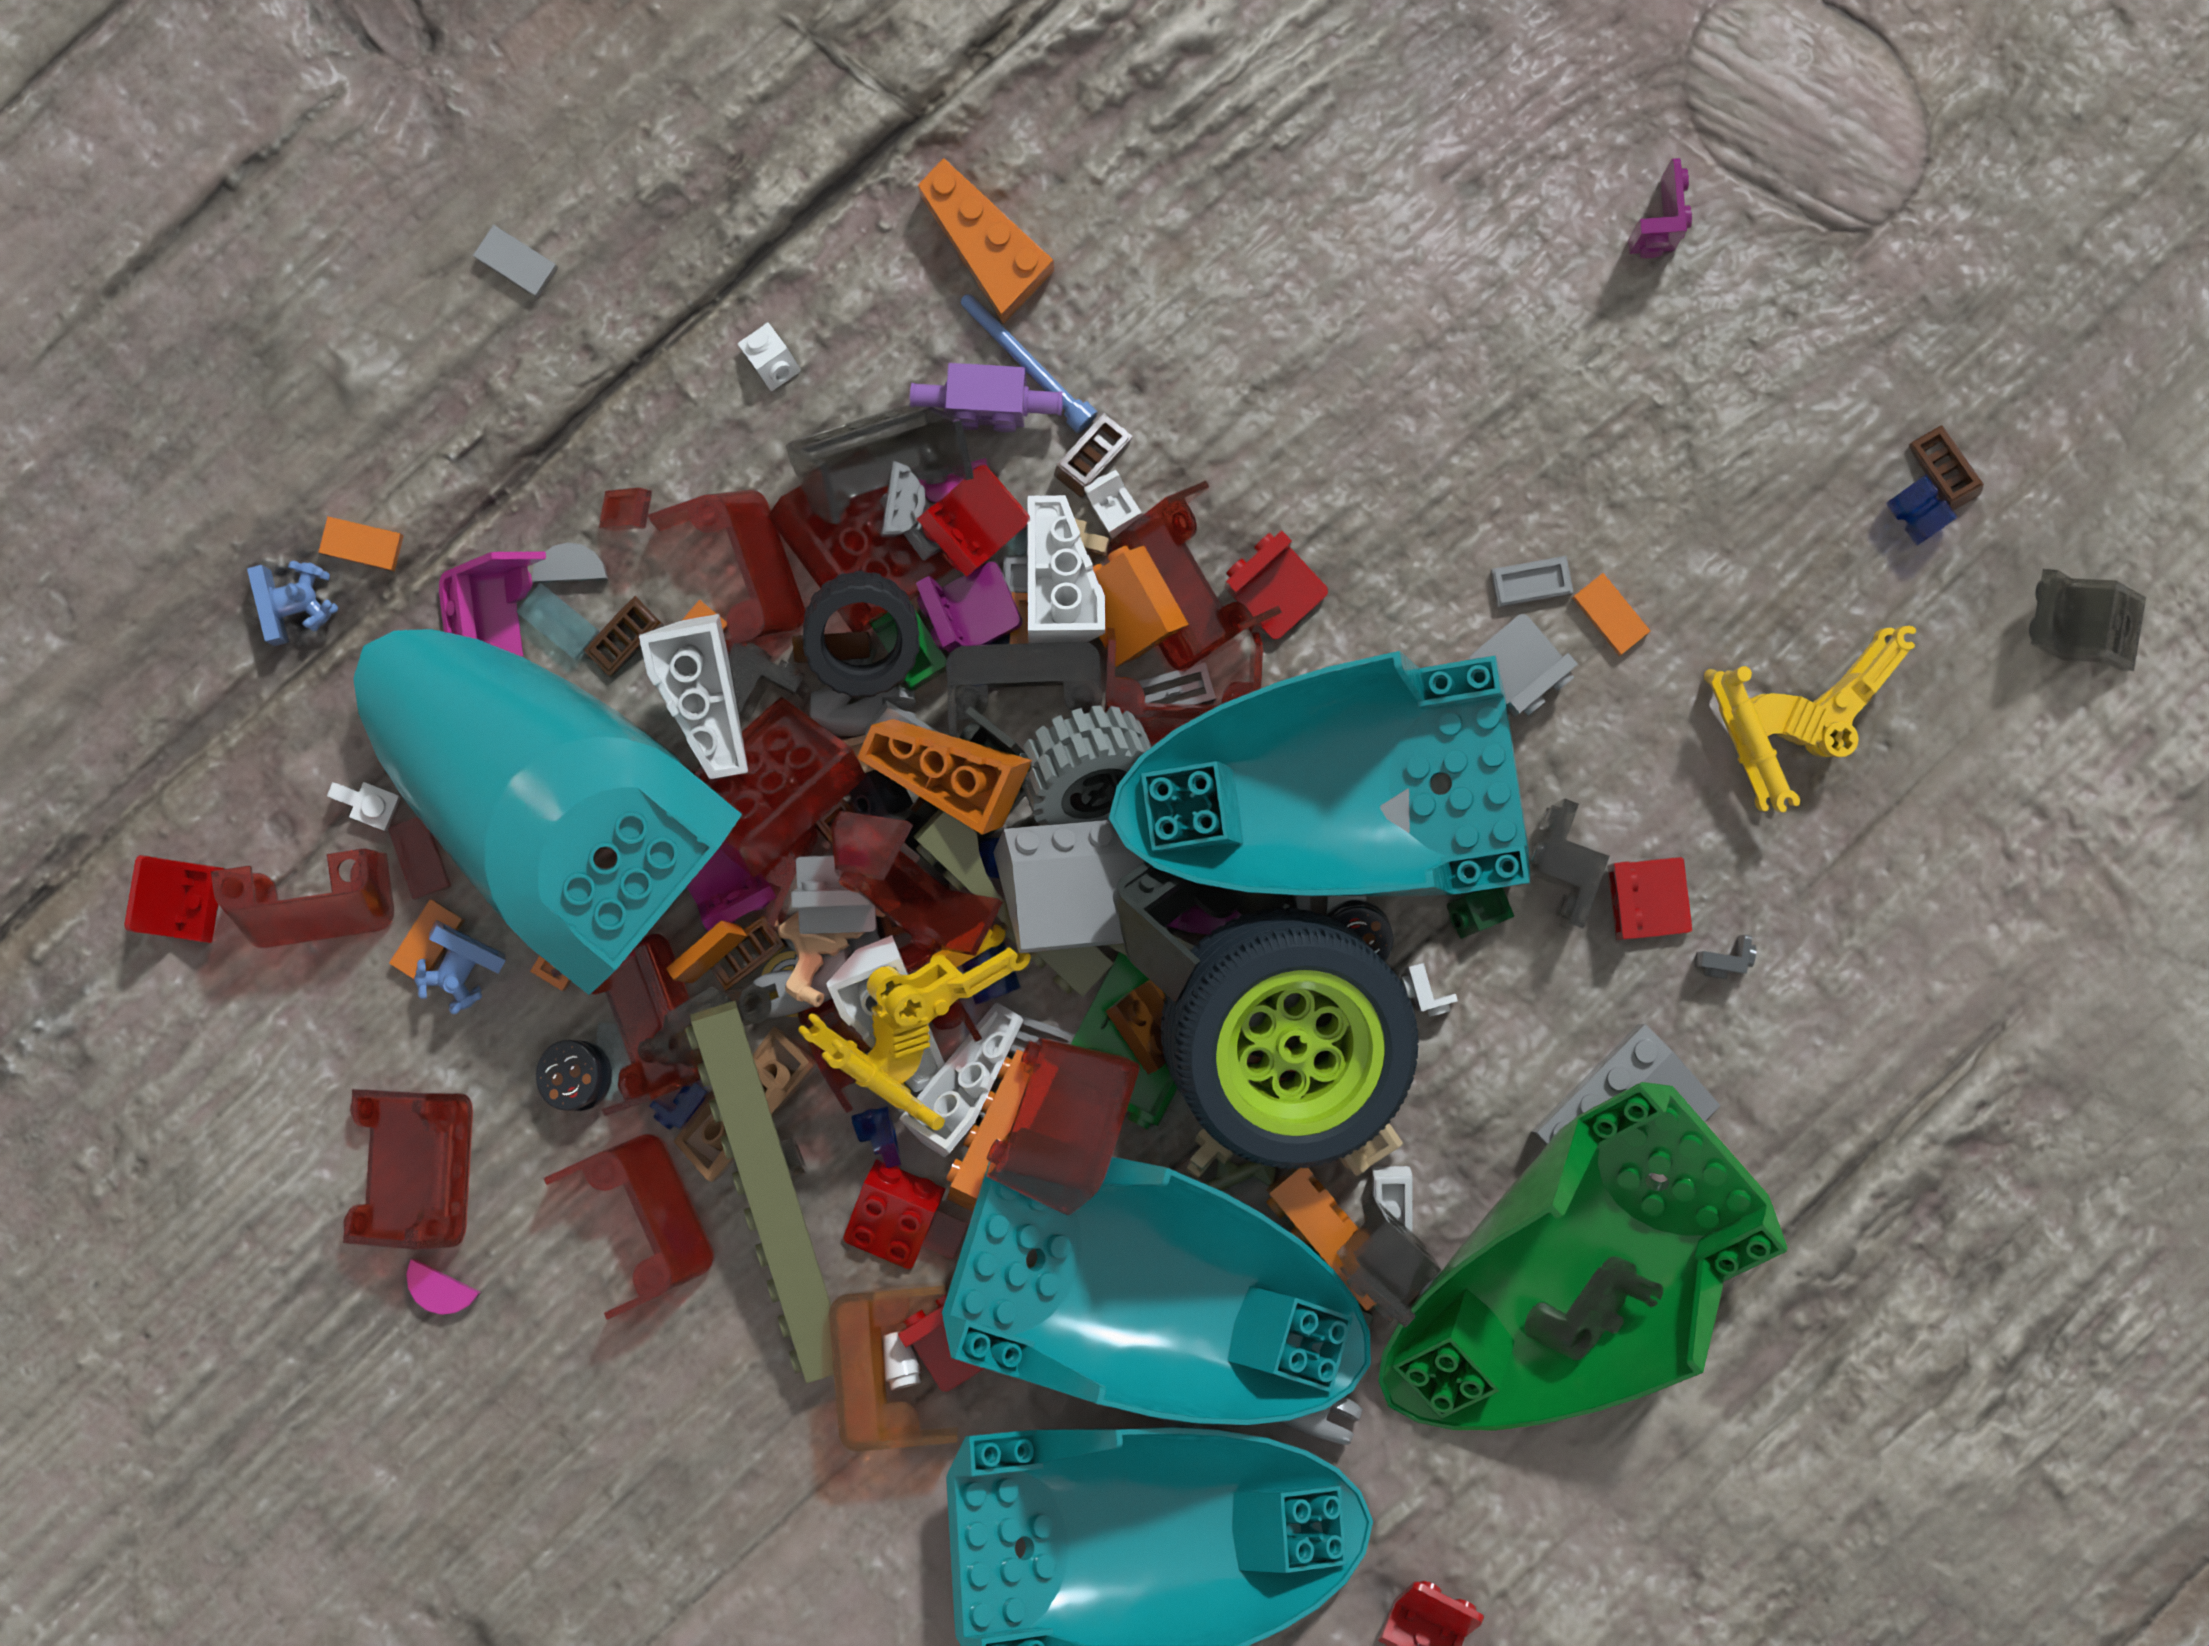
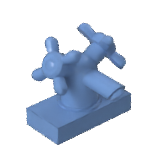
M291 561L288 568L301 573L298 583H289L287 586L275 588L270 569L263 565L247 568L265 642L273 646L289 642L283 620L285 616L306 611L311 617L307 618L302 624L312 631H317L321 625L329 620L331 614L338 611L337 605L335 603L332 604L328 599L322 605L316 601V593L313 589L315 578L318 577L329 581L330 574L323 571L322 568L315 566L313 563L303 562L300 564L297 561Z
M436 920L429 932V940L447 948L448 951L438 971H426L425 959L418 960L414 977L418 988V996L421 999H427L426 986H439L446 992L452 993L456 1000L448 1004L450 1007L448 1010L451 1014H457L460 1010L471 1007L477 1000L482 998V990L479 985L470 992L464 985L475 964H480L499 974L506 961L505 954Z

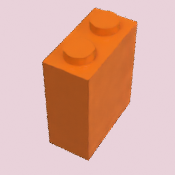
M1127 545L1107 556L1110 561L1104 566L1101 563L1093 566L1097 581L1105 595V634L1100 635L1099 638L1116 667L1138 659L1189 625L1144 545L1129 550Z

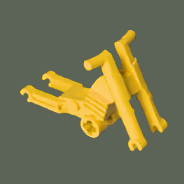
M1901 626L1897 629L1882 628L1876 631L1873 641L1842 679L1814 702L1801 696L1777 693L1759 694L1749 698L1743 683L1750 680L1752 672L1746 666H1742L1734 671L1728 670L1725 673L1714 669L1705 671L1704 680L1711 685L1719 703V712L1739 755L1737 760L1739 764L1742 763L1755 792L1754 802L1759 811H1768L1769 805L1766 803L1768 797L1776 812H1786L1785 798L1788 799L1790 806L1800 805V798L1797 793L1790 790L1777 760V751L1772 748L1767 736L1776 734L1798 746L1805 745L1808 752L1817 757H1846L1852 754L1857 748L1859 741L1858 733L1852 726L1853 719L1871 700L1872 696L1879 690L1907 653L1915 647L1913 642H1906L1904 640L1905 634L1916 633L1915 627ZM1892 636L1891 640L1886 643L1885 637Z
M982 924L979 929L932 955L928 964L912 974L902 975L893 967L883 966L876 969L870 975L867 981V991L878 1004L871 1007L873 1012L872 1020L874 1021L872 1023L873 1035L876 1038V1042L868 1055L856 1048V1043L851 1040H845L828 1028L815 1014L808 1016L813 1026L810 1029L800 1026L798 1031L808 1042H813L825 1051L822 1053V1057L832 1068H840L856 1080L855 1083L860 1087H867L894 1107L903 1109L917 1120L922 1121L937 1131L944 1126V1118L911 1095V1090L904 1084L919 1068L924 1049L930 1047L928 1042L930 1040V1035L928 1034L929 1026L927 1024L938 1015L946 1014L949 1006L959 998H969L1011 972L1024 969L1029 964L1031 955L1029 953H1019V951L1017 955L1014 950L1008 947L1003 952L962 974L957 969L958 966L987 949L1000 945L1005 938V930L998 924L994 925L993 931L986 924ZM888 982H890V983L888 984L889 990L885 991V990H886V985H885V984L888 983Z

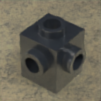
M877 770L869 771L846 785L847 791L865 827L873 824L876 820L882 822L885 827L895 813L913 804L905 787Z

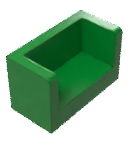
M888 612L870 625L887 652L890 653L896 644L897 626L893 617ZM917 612L916 617L920 635L919 653L916 655V663L913 669L907 673L905 678L911 690L914 691L951 668Z

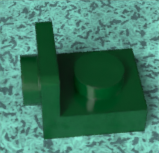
M1503 887L1476 891L1446 905L1449 911L1450 922L1454 929L1457 930L1461 939L1515 917Z

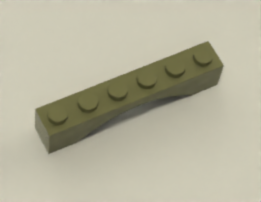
M939 809L913 836L920 843L915 850L931 865L938 860L948 869L943 876L959 891L964 886L967 887L975 895L970 902L986 917L993 912L1003 922L1000 927L1005 930V935L1015 943L1016 939L1007 904L996 892L985 872L979 853L977 833L969 826ZM1096 946L1028 952L1031 955V960L1041 969L1048 964L1057 973L1053 980L1067 994L1075 990L1082 997L1114 964Z

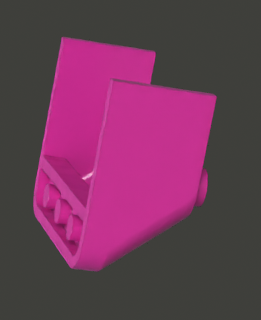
M545 551L489 552L443 572L439 581V598L444 632L475 638L523 657L517 602L523 600L532 587V577L528 571V566L545 560Z

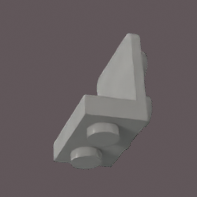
M1525 614L1518 615L1468 659L1496 655L1508 711L1513 717H1516L1522 711L1528 716L1546 702L1541 695L1552 686L1556 691H1559L1574 678L1570 671L1578 665L1569 653L1562 657Z

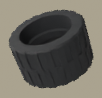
M855 571V573H843L837 575L833 580L825 582L821 589L811 597V602L806 607L804 614V654L807 656L811 671L818 676V680L824 685L831 687L833 691L856 698L858 696H867L868 698L882 692L886 693L892 690L895 685L901 683L916 663L915 658L919 653L920 647L916 612L906 592L901 590L897 583L891 579L888 580L882 577L881 574L874 572ZM857 602L871 603L882 607L891 614L897 626V640L894 648L887 656L875 663L854 665L838 659L829 651L824 637L826 623L835 611L848 604Z

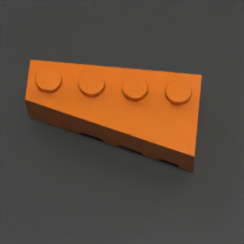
M943 158L918 184L920 197L952 243L964 265L974 277L982 293L996 311L1002 324H1004L1054 272V260Z
M896 719L872 724L857 759L980 834L1003 827L1032 760Z
M1018 1049L1013 1059L1005 1058L997 1075V1078L1002 1081L996 1093L989 1091L980 1110L985 1113V1116L979 1127L974 1124L972 1125L964 1140L963 1145L969 1149L963 1161L955 1159L946 1180L952 1182L947 1200L972 1212L974 1211L989 1161L1021 1129L1030 1131L1057 1075L1058 1068Z
M1292 1167L1266 1189L1271 1197L1265 1202L1280 1219L1285 1215L1289 1217L1296 1226L1290 1232L1307 1246L1311 1244L1319 1253L1320 1258L1334 1269L1358 1303L1366 1311L1402 1282L1373 1245L1363 1236L1349 1216L1337 1205V1202L1325 1187L1313 1176L1308 1167L1299 1169Z

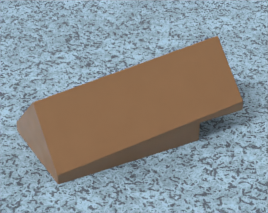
M773 1026L753 1053L772 1118L821 1062L819 1058L775 1026ZM713 1089L673 1141L706 1180L710 1182L720 1178L735 1161L734 1158H726L720 1137L727 1135L723 1121L715 1123L709 1104L710 1100L715 1099Z

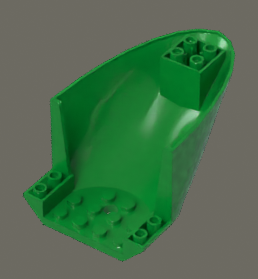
M1640 1082L1591 1108L1559 1129L1540 1155L1484 1217L1431 1285L1402 1316L1384 1348L1381 1358L1378 1382L1388 1407L1417 1423L1449 1430L1496 1431L1542 1425L1598 1412L1645 1397L1702 1374L1705 1368L1724 1282L1787 1252L1788 1247L1771 1199L1673 1086ZM1649 1174H1663L1668 1180L1658 1182L1653 1180Z

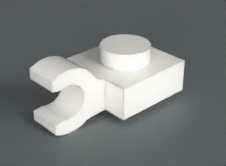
M332 782L327 794L330 798L353 806L350 818L383 831H388L401 799L399 795L363 782L359 792Z

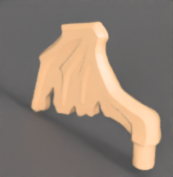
M876 900V916L884 917L890 911L896 910L898 904ZM798 911L795 912L778 927L780 938L790 939L793 942L798 957L796 967L786 982L785 990L787 994L797 1001H805L814 1007H819L823 1003L824 994L813 989L811 984L815 973L823 965V958L820 954L835 956L840 950L849 946L847 939H857L865 932L801 934L799 931Z

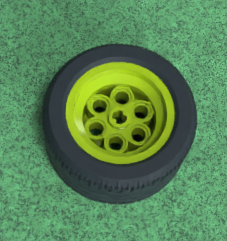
M1271 908L1270 911L1264 909L1255 911L1253 914L1250 912L1241 915L1238 919L1234 918L1227 921L1225 925H1220L1211 931L1212 933L1209 936L1207 934L1199 941L1200 944L1195 945L1190 951L1200 960V963L1187 988L1176 1003L1166 995L1162 1010L1163 1016L1161 1017V1042L1167 1068L1196 1120L1214 1140L1227 1150L1246 1160L1270 1167L1277 1166V1168L1287 1169L1293 1167L1294 1169L1307 1168V1166H1321L1323 1163L1329 1164L1332 1161H1338L1340 1157L1345 1158L1346 1155H1351L1353 1151H1358L1362 1146L1367 1145L1369 1140L1372 1141L1375 1136L1380 1134L1381 1130L1386 1128L1385 1126L1391 1122L1390 1119L1394 1118L1397 1111L1400 1110V1105L1404 1103V1099L1408 1095L1407 1091L1411 1088V1083L1414 1079L1413 1075H1415L1417 1067L1416 1059H1418L1419 1048L1417 1044L1419 1043L1418 1029L1416 1028L1417 1021L1410 998L1399 978L1354 931L1335 919L1320 913L1316 914L1313 911L1296 908ZM1293 993L1300 994L1297 1005L1291 1008L1284 1007V1000L1287 996ZM1257 1012L1266 1013L1265 1020L1261 1025L1249 1026V1020L1253 1014ZM1332 1013V1019L1329 1024L1324 1027H1316V1020L1321 1014ZM1297 1036L1300 1040L1299 1044L1289 1050L1285 1042L1288 1038ZM1256 1050L1264 1051L1263 1057L1258 1063L1247 1064L1249 1054ZM1321 1051H1327L1325 1055L1322 1057V1059L1315 1065V1056ZM1292 1069L1296 1071L1295 1077L1279 1081L1281 1074L1286 1070Z

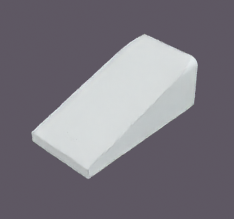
M1408 1166L1373 1167L1374 1248H1413L1411 1169Z

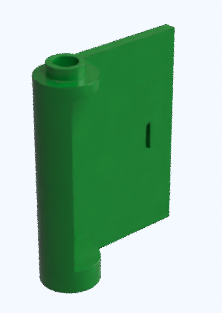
M1118 952L1113 961L1114 964L1110 967L1059 1064L1057 1073L1131 1112L1128 1120L1148 1130L1151 1123L1159 1126L1178 1088L1169 1073L1167 1063L1157 1071L1149 1075L1147 1074L1105 1012L1126 993L1150 980L1130 962L1126 955Z

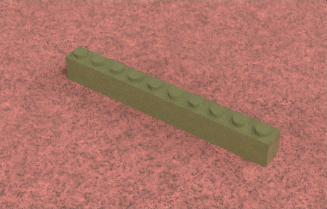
M736 1001L690 1014L692 1026L686 1027L687 1036L692 1050L699 1048L704 1061L697 1064L703 1086L711 1085L715 1099L709 1101L715 1123L723 1121L727 1135L720 1137L726 1158H734L738 1168L737 1172L732 1173L738 1195L746 1193L750 1207L743 1209L749 1230H757L761 1243L755 1245L761 1267L769 1265L773 1279L767 1280L766 1283L772 1302L780 1301L784 1314L778 1316V1321L783 1337L791 1336L795 1350L789 1351L795 1374L803 1372L807 1384L850 1370L847 1352Z

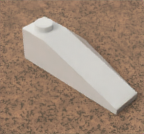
M1028 496V514L1030 515V522L1028 523L1029 652L1069 651L1105 634V595L1093 571V564L1084 548L1080 531L1066 496Z
M720 614L682 620L639 635L647 675L653 685H656L667 704L666 707L684 732L688 744L709 779L747 773V760Z
M892 935L857 949L826 983L840 1017L849 1026L851 1025L871 1048L874 1047L876 1038L873 1035L872 1023L874 1021L872 1020L873 1012L871 1007L876 1006L878 1003L867 991V981L870 975L876 969L883 966L893 967L900 974L909 975ZM888 982V983L885 984V985H886V990H885V991L889 990L888 984H889L890 982ZM930 1026L928 1032L930 1035V1040H928L930 1047L924 1049L917 1071L905 1081L914 1092L923 1090L945 1064Z
M996 1002L918 1095V1100L944 1118L945 1123L940 1130H933L907 1112H904L899 1118L921 1143L945 1158L972 1127L1023 1022L1021 1016Z

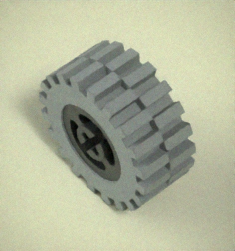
M1091 706L1090 713L1086 714L1080 708L1071 711L1072 717L1064 720L1061 715L1052 719L1053 727L1047 729L1042 726L1035 732L1037 740L1028 739L1023 745L1026 753H1020L1019 756L1030 759L1032 762L1022 787L1036 823L1038 822L1039 826L1109 820L1117 785L1137 759L1151 748V744L1139 719L1135 720L1134 715L1129 711H1125L1122 714L1119 707L1110 706L1108 711L1104 713L1102 706Z

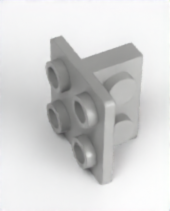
M873 855L806 856L796 859L797 889L791 892L792 908L798 907L799 931L801 934L873 932L876 930Z

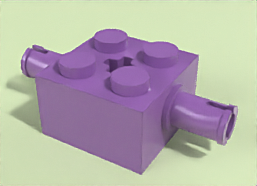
M948 363V376L945 385L911 383L910 407L944 408V412H947L949 423H956V428L962 430H977L978 425H992L993 430L998 432H1015L1016 427H1024L1025 416L1027 417L1028 413L1057 414L1062 416L1063 391L1029 390L1025 367Z

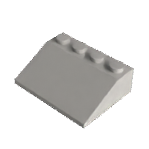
M1110 820L1003 829L993 853L1019 953L1124 943L1113 902V892L1119 880L1144 863L1145 860L1125 847Z
M1638 1024L1531 1132L1547 1146L1559 1129L1577 1116L1640 1082L1673 1086L1704 1122L1721 1105L1676 1054L1646 1024Z

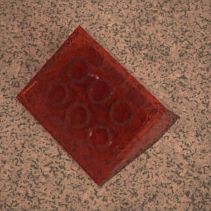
M867 448L781 496L767 516L820 589L825 582L831 581L837 575L843 573L849 574L855 573V571L874 572L897 583V586L906 592L909 596V601H911L920 594L916 582L927 576H930L937 582L954 569L943 550L923 561L904 534L896 537H881L885 508L879 500L888 491L889 478ZM865 602L848 604L837 610L852 632L869 630L872 628L870 624L888 613V611L878 605Z
M782 696L741 731L748 766L747 773L709 779L703 767L694 773L695 776L742 814L719 848L753 878L867 777L850 746Z

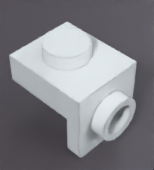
M766 323L737 343L771 391L801 371L794 357L769 323Z
M1116 470L1098 477L1084 488L1092 509L1112 539L1145 521L1142 512L1125 488Z
M1424 963L1405 968L1407 976L1402 977V983L1408 997H1414L1418 1012L1427 1010L1429 1017L1451 1011L1449 1004L1458 1001L1456 994L1434 999Z

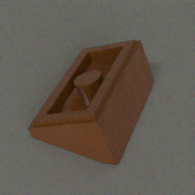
M869 632L824 634L829 651L838 659L850 660L870 657L872 640ZM803 635L793 636L794 662H808L803 649Z

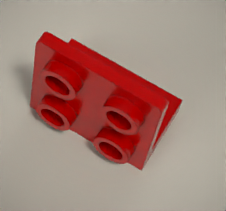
M1682 857L1638 862L1626 861L1607 865L1616 941L1689 933L1692 931L1685 863Z

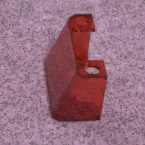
M363 848L327 854L332 893L278 900L277 888L271 877L263 873H252V866L211 871L216 902L246 939L258 948L376 932L388 927L394 918V902L387 853ZM348 859L356 861L350 871L351 882L344 881L339 875L341 863Z

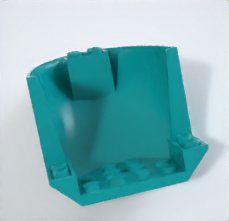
M433 629L394 630L363 646L353 678L358 714L379 762L399 793L465 876L527 946L590 995L621 965L714 855L742 814L683 766L673 752L621 713L577 685L524 657L475 638ZM610 847L616 852L617 861L614 866L602 869L594 863L593 856L599 848Z
M1401 651L1318 669L1276 682L1223 703L1176 728L1143 753L1117 785L1109 815V820L1125 847L1156 869L1202 885L1250 893L1300 896L1456 895L1530 883L1528 839L1507 700L1496 655L1419 668ZM1438 774H1447L1452 781L1451 789L1443 795L1435 794L1431 788L1432 779ZM1408 788L1409 833L1389 821L1379 807Z
M1021 1129L989 1161L942 1311L951 1358L1100 1405L1155 1418L1199 1424L1254 1425L1290 1421L1325 1410L1351 1393L1370 1367V1330L1357 1299L1334 1269L1302 1240L1261 1212L1230 1195L1166 1167L1087 1152L1026 1129ZM1032 1249H1035L1037 1261L1029 1269L1026 1264V1257Z
M1177 1427L1036 1429L965 1436L946 1475L955 1637L960 1646H1249L1281 1632L1317 1610L1349 1581L1366 1555L1373 1519L1362 1492L1339 1468L1306 1450L1269 1438L1222 1430ZM1021 1537L1025 1541L1026 1550L1024 1555L1018 1558L1015 1552V1544Z

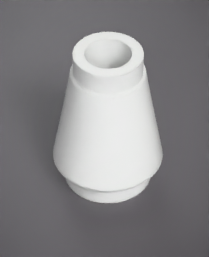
M900 1331L882 1336L884 1341L885 1382H889L891 1390H898L921 1383L919 1374L922 1373V1370L911 1345L905 1348L898 1336Z

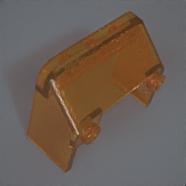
M946 1281L886 1286L846 1293L837 1297L832 1303L829 1310L838 1431L842 1444L849 1450L860 1452L958 1442V1427L920 1430L918 1412L911 1404L902 1401L887 1402L881 1326L895 1325L905 1319L910 1307L909 1297L945 1294L947 1289Z

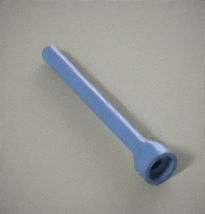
M966 294L961 298L963 308L1022 367H1025V371L1045 391H1063L1062 408L1065 410L1066 423L1077 434L1093 422L1098 415V411L1088 401L1083 403L1080 399L1075 400L974 296Z

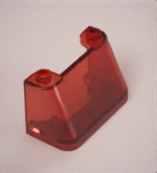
M1041 1037L1036 1042L1030 1041L1022 1054L1021 1062L1025 1063L1024 1072L1030 1075L1010 1133L1002 1141L996 1139L988 1152L987 1160L991 1163L986 1177L1069 1216L1090 1200L1104 1181L1140 1066L1138 1063L1123 1056Z
M352 1089L350 1112L353 1121L360 1127L370 1128L366 1204H356L348 1210L343 1221V1243L414 1250L458 1246L465 1236L467 1227L473 1105L470 1098L462 1093Z

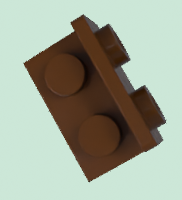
M1151 980L1126 993L1105 1011L1148 1075L1157 1071L1166 1063L1161 1042V1017L1163 1016L1162 1010L1166 996Z

